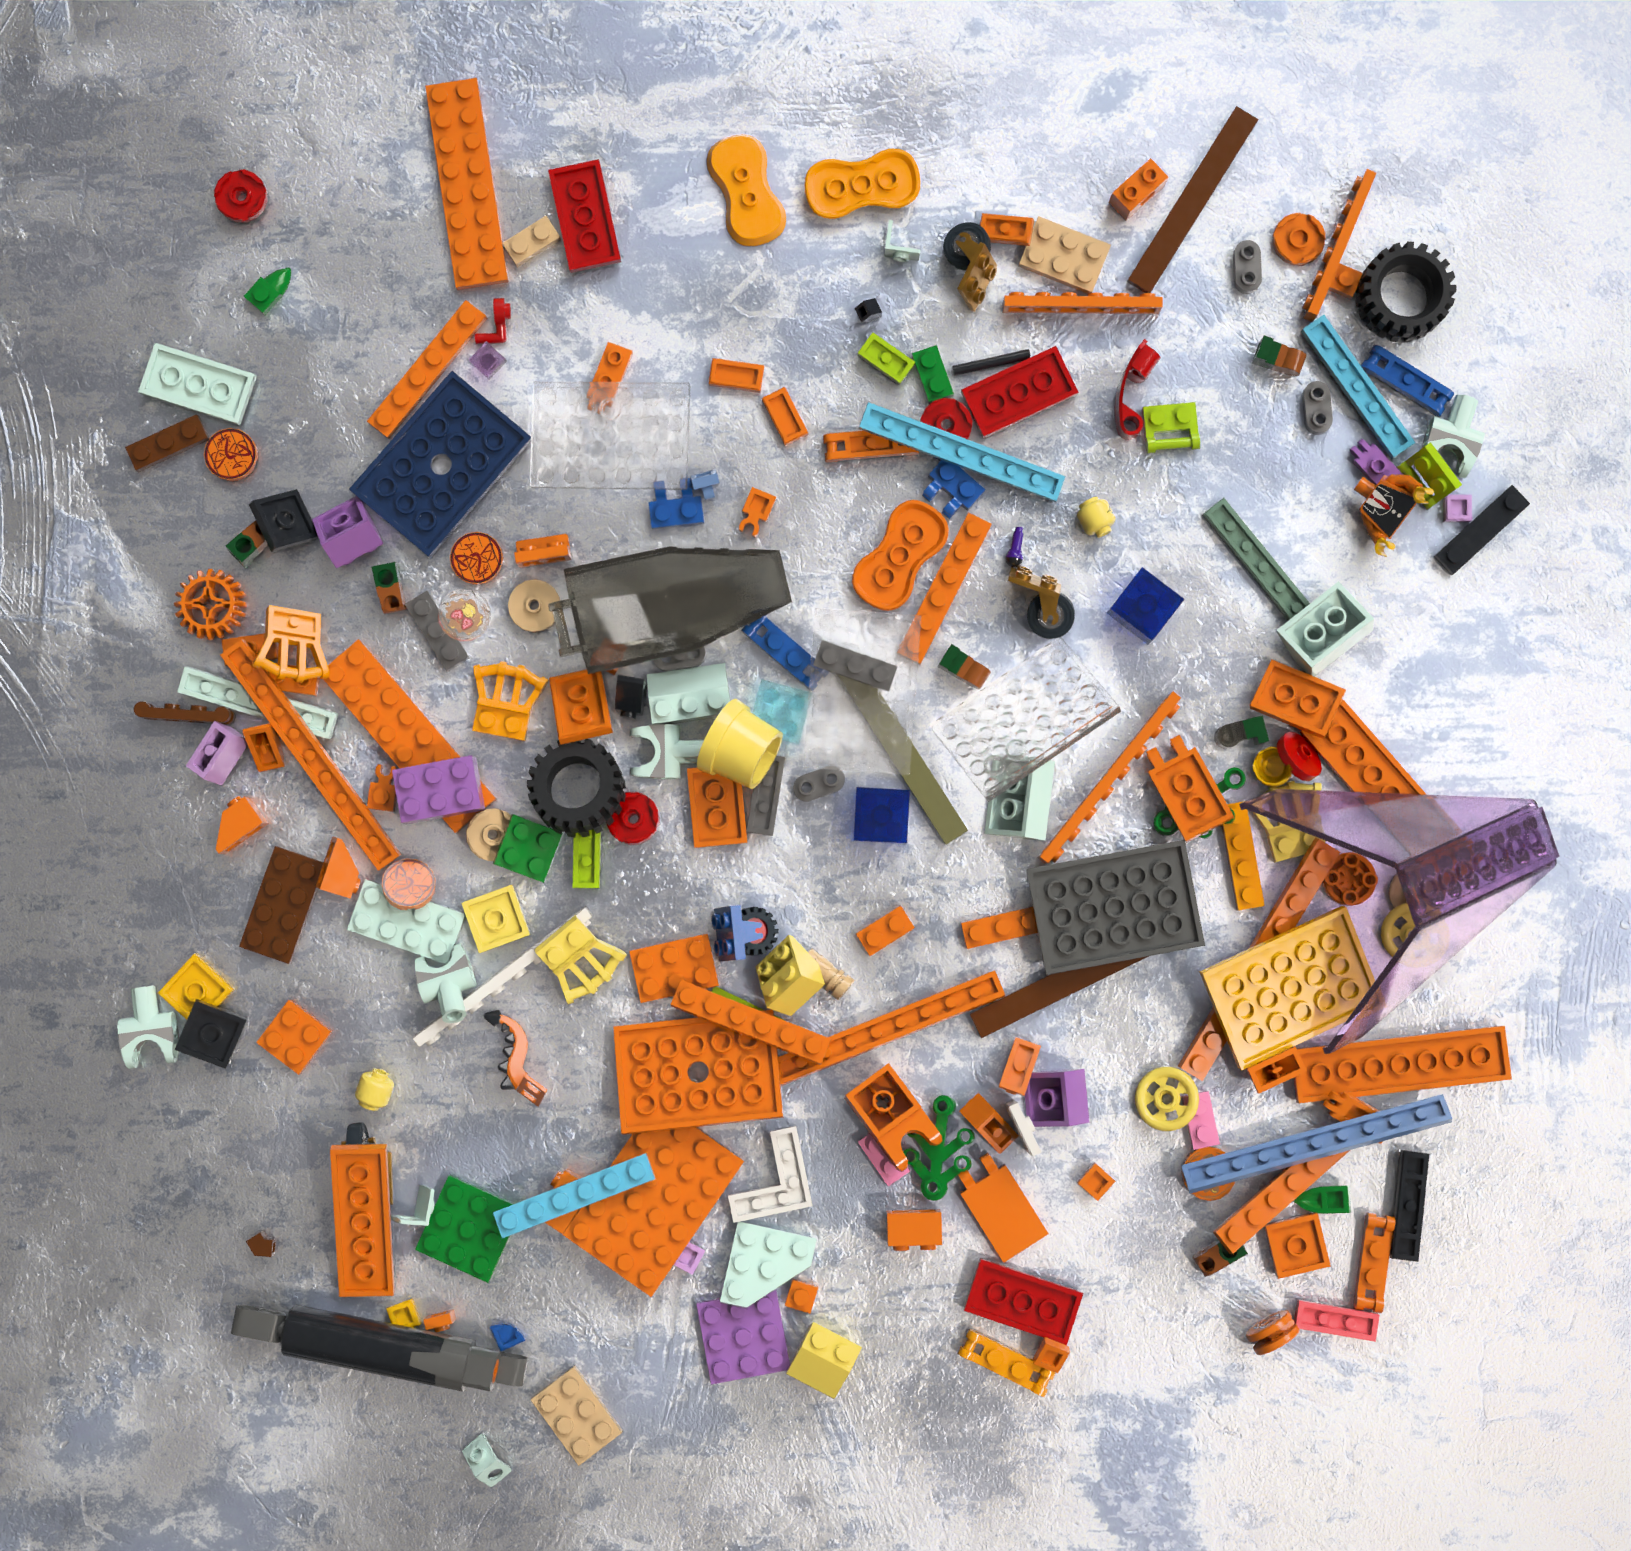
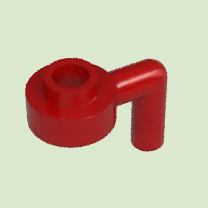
M505 298L493 299L496 333L475 334V344L506 342V319H511L510 303H505Z

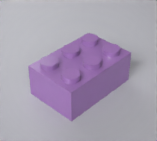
M472 755L392 770L400 819L403 824H413L485 810L477 759Z

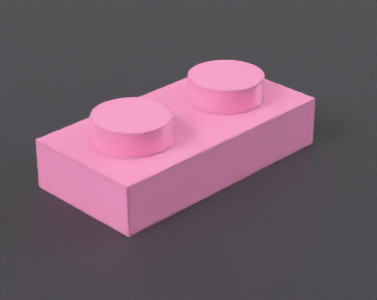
M1209 1091L1198 1092L1199 1105L1194 1118L1187 1124L1193 1150L1220 1144ZM1188 1095L1181 1096L1183 1106H1187Z
M870 1133L858 1140L859 1145L887 1186H890L910 1172L908 1167L903 1172L898 1171Z

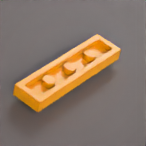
M1246 801L1227 804L1236 815L1233 823L1221 825L1236 910L1265 906Z

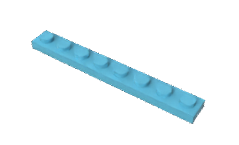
M869 402L866 405L858 428L1053 502L1057 501L1066 477Z

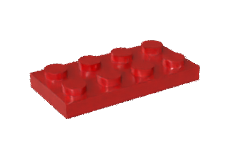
M599 159L548 170L570 273L620 263V252Z
M1057 346L961 389V394L983 439L1066 401L1079 393Z
M980 1258L963 1310L1067 1345L1084 1293Z

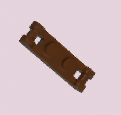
M143 701L136 703L134 706L135 715L147 720L213 724L216 721L224 725H230L236 718L235 713L225 707H218L215 711H207L206 706L191 705L190 710L180 709L181 705L165 703L164 708H156L154 705Z

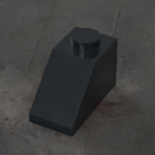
M623 675L617 676L615 710L621 712L620 717L636 719V715L643 716L648 689L645 679Z

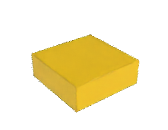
M413 1298L386 1308L392 1324L412 1328L422 1324Z

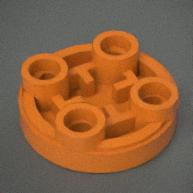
M1354 852L1339 854L1322 882V886L1327 896L1340 905L1353 906L1365 902L1373 894L1378 883V877L1373 865L1367 858Z

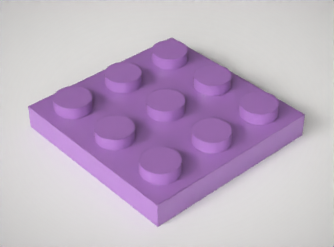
M777 1289L748 1308L720 1303L721 1298L697 1302L711 1385L788 1370L790 1360Z

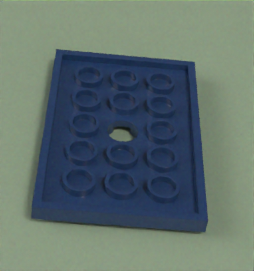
M451 371L349 490L425 555L431 558L533 438L454 371ZM437 456H448L452 463L451 469L446 474H436L432 470L433 459Z

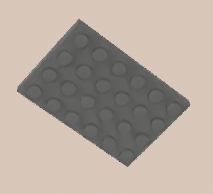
M1185 840L1026 869L1046 975L1205 946Z

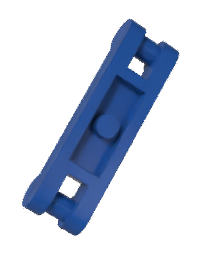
M1373 345L1369 352L1371 355L1368 360H1364L1361 364L1366 374L1373 375L1426 408L1434 416L1441 417L1445 410L1444 405L1447 401H1451L1454 392L1385 348ZM1379 360L1387 363L1384 368L1377 365ZM1432 391L1438 396L1435 401L1429 398Z
M758 610L753 616L755 619L749 625L746 624L741 631L813 692L818 687V681L822 677L825 678L830 671L813 666L815 658ZM762 626L768 630L763 637L756 633ZM808 666L814 669L809 677L803 673Z

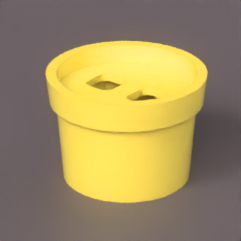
M735 698L722 709L710 727L698 755L697 768L710 775L718 774L753 789L762 781L773 764L782 743L783 733L751 713L747 705Z

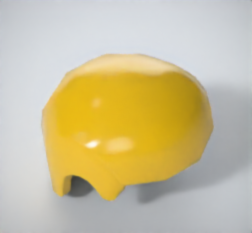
M1270 746L1258 752L1252 765L1256 779L1265 786H1281L1292 776L1290 771L1293 769L1289 764L1285 766L1282 763L1277 747Z

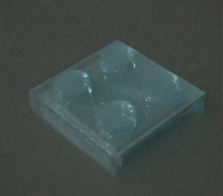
M762 679L752 713L783 733L782 741L799 745L813 693Z

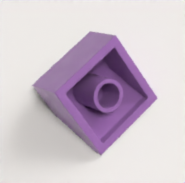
M357 496L312 519L320 543L336 569L342 565L350 564L355 558L372 552L383 544L363 501Z
M1085 1069L1032 1072L1025 1092L1026 1115L1030 1117L1034 1127H1062L1090 1123Z

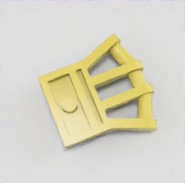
M1289 781L1285 786L1269 787L1257 799H1251L1246 803L1265 829L1274 863L1305 855L1315 838L1325 842L1320 824L1321 821L1318 817L1319 800L1322 790L1321 783L1314 782L1311 785ZM1298 794L1311 795L1309 818L1304 819ZM1288 795L1296 821L1286 823L1280 802L1281 797ZM1269 802H1272L1278 826L1273 827L1261 810Z
M576 915L534 949L535 953L558 977L568 1005L574 1003V999L590 993L595 994L602 983L605 981L609 982L613 978L612 975L619 962L624 961L627 956L621 949L597 939ZM595 947L611 955L605 967L589 950ZM582 956L599 972L591 980L575 963ZM569 968L584 985L569 990L563 972Z

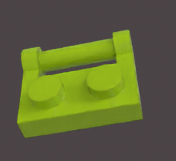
M1195 402L1144 406L1142 408L1147 454L1165 449L1191 447V450L1200 449ZM1189 431V437L1155 440L1154 434Z
M1431 442L1396 467L1401 473L1411 475L1423 487L1427 488L1411 467L1414 465L1429 487L1434 490V496L1432 494H1424L1425 500L1429 502L1428 504H1423L1426 510L1462 486V483Z

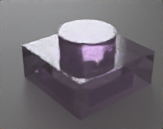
M486 341L469 359V362L490 380L507 360Z

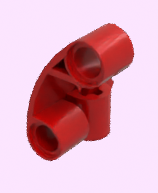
M1146 339L1142 341L1130 359L1119 381L1115 395L1114 416L1118 435L1125 440L1135 439L1143 427L1142 417L1122 403L1126 379L1134 383L1144 382L1161 359L1160 355L1147 345L1148 341ZM1124 421H1133L1136 424V430L1128 431L1124 427Z

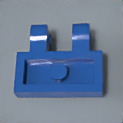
M941 460L928 475L933 482L923 491L922 496L931 502L938 492L943 489L953 498L942 511L950 519L961 506L968 511L986 489L959 466Z
M691 478L680 479L682 498L667 500L665 481L654 482L656 501L649 502L652 529L704 523L701 496L693 497Z

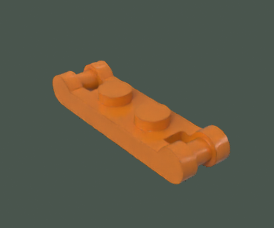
M866 431L823 435V443L827 447L825 462L828 463L843 460L901 455L913 456L919 454L917 450L903 445L898 446V443ZM844 442L845 450L837 451V443Z
M1369 1212L1365 1215L1353 1300L1354 1309L1364 1310V1308H1368L1376 1313L1383 1312L1391 1241L1395 1228L1394 1216L1385 1215V1217H1377L1376 1213ZM1375 1227L1382 1228L1381 1236L1374 1235ZM1366 1289L1374 1290L1373 1298L1365 1297Z

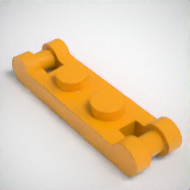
M972 1329L968 1330L966 1334L967 1340L964 1347H960L958 1355L1031 1390L1039 1396L1045 1397L1048 1391L1046 1387L1050 1379L1053 1380L1055 1372L1034 1365L1033 1359ZM977 1343L983 1345L980 1354L974 1352ZM1033 1371L1040 1374L1037 1383L1030 1380Z

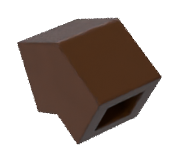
M262 1231L247 1240L246 1243L254 1256L272 1257L275 1255L277 1238H269L265 1231Z

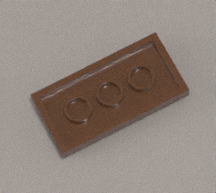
M278 846L274 847L239 947L287 964H292L318 888L315 886L323 865L322 861Z

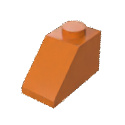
M241 796L234 798L227 804L228 808L222 812L216 844V851L219 854L226 855L269 824L249 797L244 796L241 798Z
M332 836L315 887L351 899L352 893L356 894L360 885L359 872L343 840Z
M979 1093L959 1110L999 1154L1019 1137Z

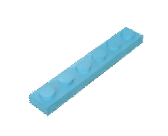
M1322 315L1303 328L1301 333L1389 457L1393 459L1412 446L1415 441L1326 316Z
M647 1153L493 1212L501 1237L505 1238L656 1178Z

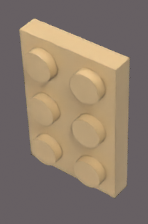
M1038 216L1033 228L1030 246H1026L1018 267L1089 294L1093 292L1111 244Z
M575 1365L531 1398L534 1406L578 1466L623 1432L622 1428Z

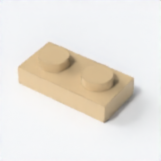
M544 216L502 244L518 268L559 242L561 238L548 217Z

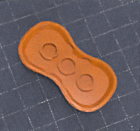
M908 500L898 505L889 517L885 536L879 546L862 558L854 569L852 584L860 598L881 610L890 611L901 607L912 593L915 577L925 561L938 553L947 541L949 528L943 515L929 504L918 500Z

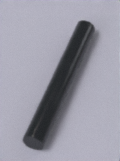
M1029 349L953 365L952 370L954 376L1024 361L1030 358L1031 354Z

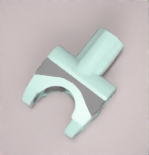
M1457 394L1455 395L1448 420L1436 416L1432 417L1423 440L1422 448L1431 442L1437 451L1447 449L1453 452L1458 461L1457 476L1465 479L1480 453L1485 433L1470 428L1478 400L1468 395Z
M657 724L630 729V737H642V739L650 741L654 745L655 754L648 764L630 768V775L649 779H680V764L697 763L704 740H680V725Z
M461 943L453 946L452 957L443 967L432 968L428 966L424 956L415 959V976L420 996L424 1003L438 999L442 1020L446 1023H457L463 1020L466 1016L461 991L477 986L474 970Z
M155 986L131 989L134 1017L119 1019L117 1025L119 1046L126 1067L128 1069L138 1067V1055H140L143 1044L148 1040H152L160 1046L161 1052H164V1057L168 1064L175 1063L179 1051L175 1050L179 1039L175 1013L173 1011L158 1013Z

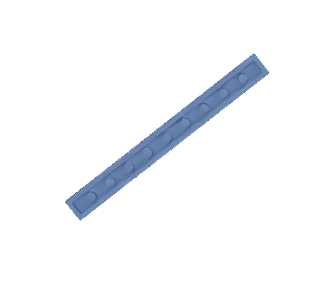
M1441 1094L1181 1165V1169L1189 1194L1452 1123L1453 1118L1444 1095Z

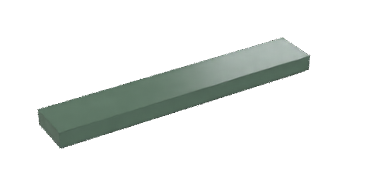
M1222 498L1203 513L1202 516L1287 621L1310 604L1225 498Z

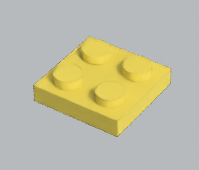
M513 885L461 903L479 953L531 935Z

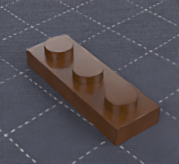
M196 414L125 448L135 470L139 473L198 446L210 438L200 416Z

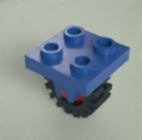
M741 905L714 908L711 921L713 929L716 930L717 940L714 942V951L719 958V962L746 959V956L764 954L766 950H771L773 948L772 943H775L778 939L775 937V934L779 933V929H775L774 926L777 924V921L771 919L773 915L770 912L766 913V909L758 907L743 908L742 910Z

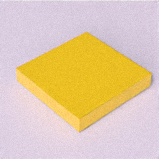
M194 953L158 994L187 1020L196 999L219 1007L235 989L197 953Z

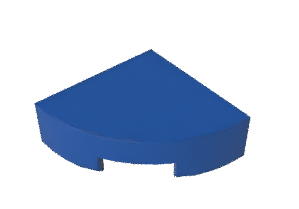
M498 1323L490 1326L501 1352L526 1340L524 1334L513 1325Z

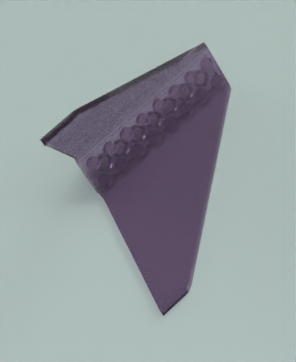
M1276 789L1239 804L1241 810L1247 809L1395 868L1415 927L1331 1043L1323 1047L1324 1054H1330L1368 1033L1556 866V858L1560 857L1543 806L1538 807L1537 802L1533 799Z

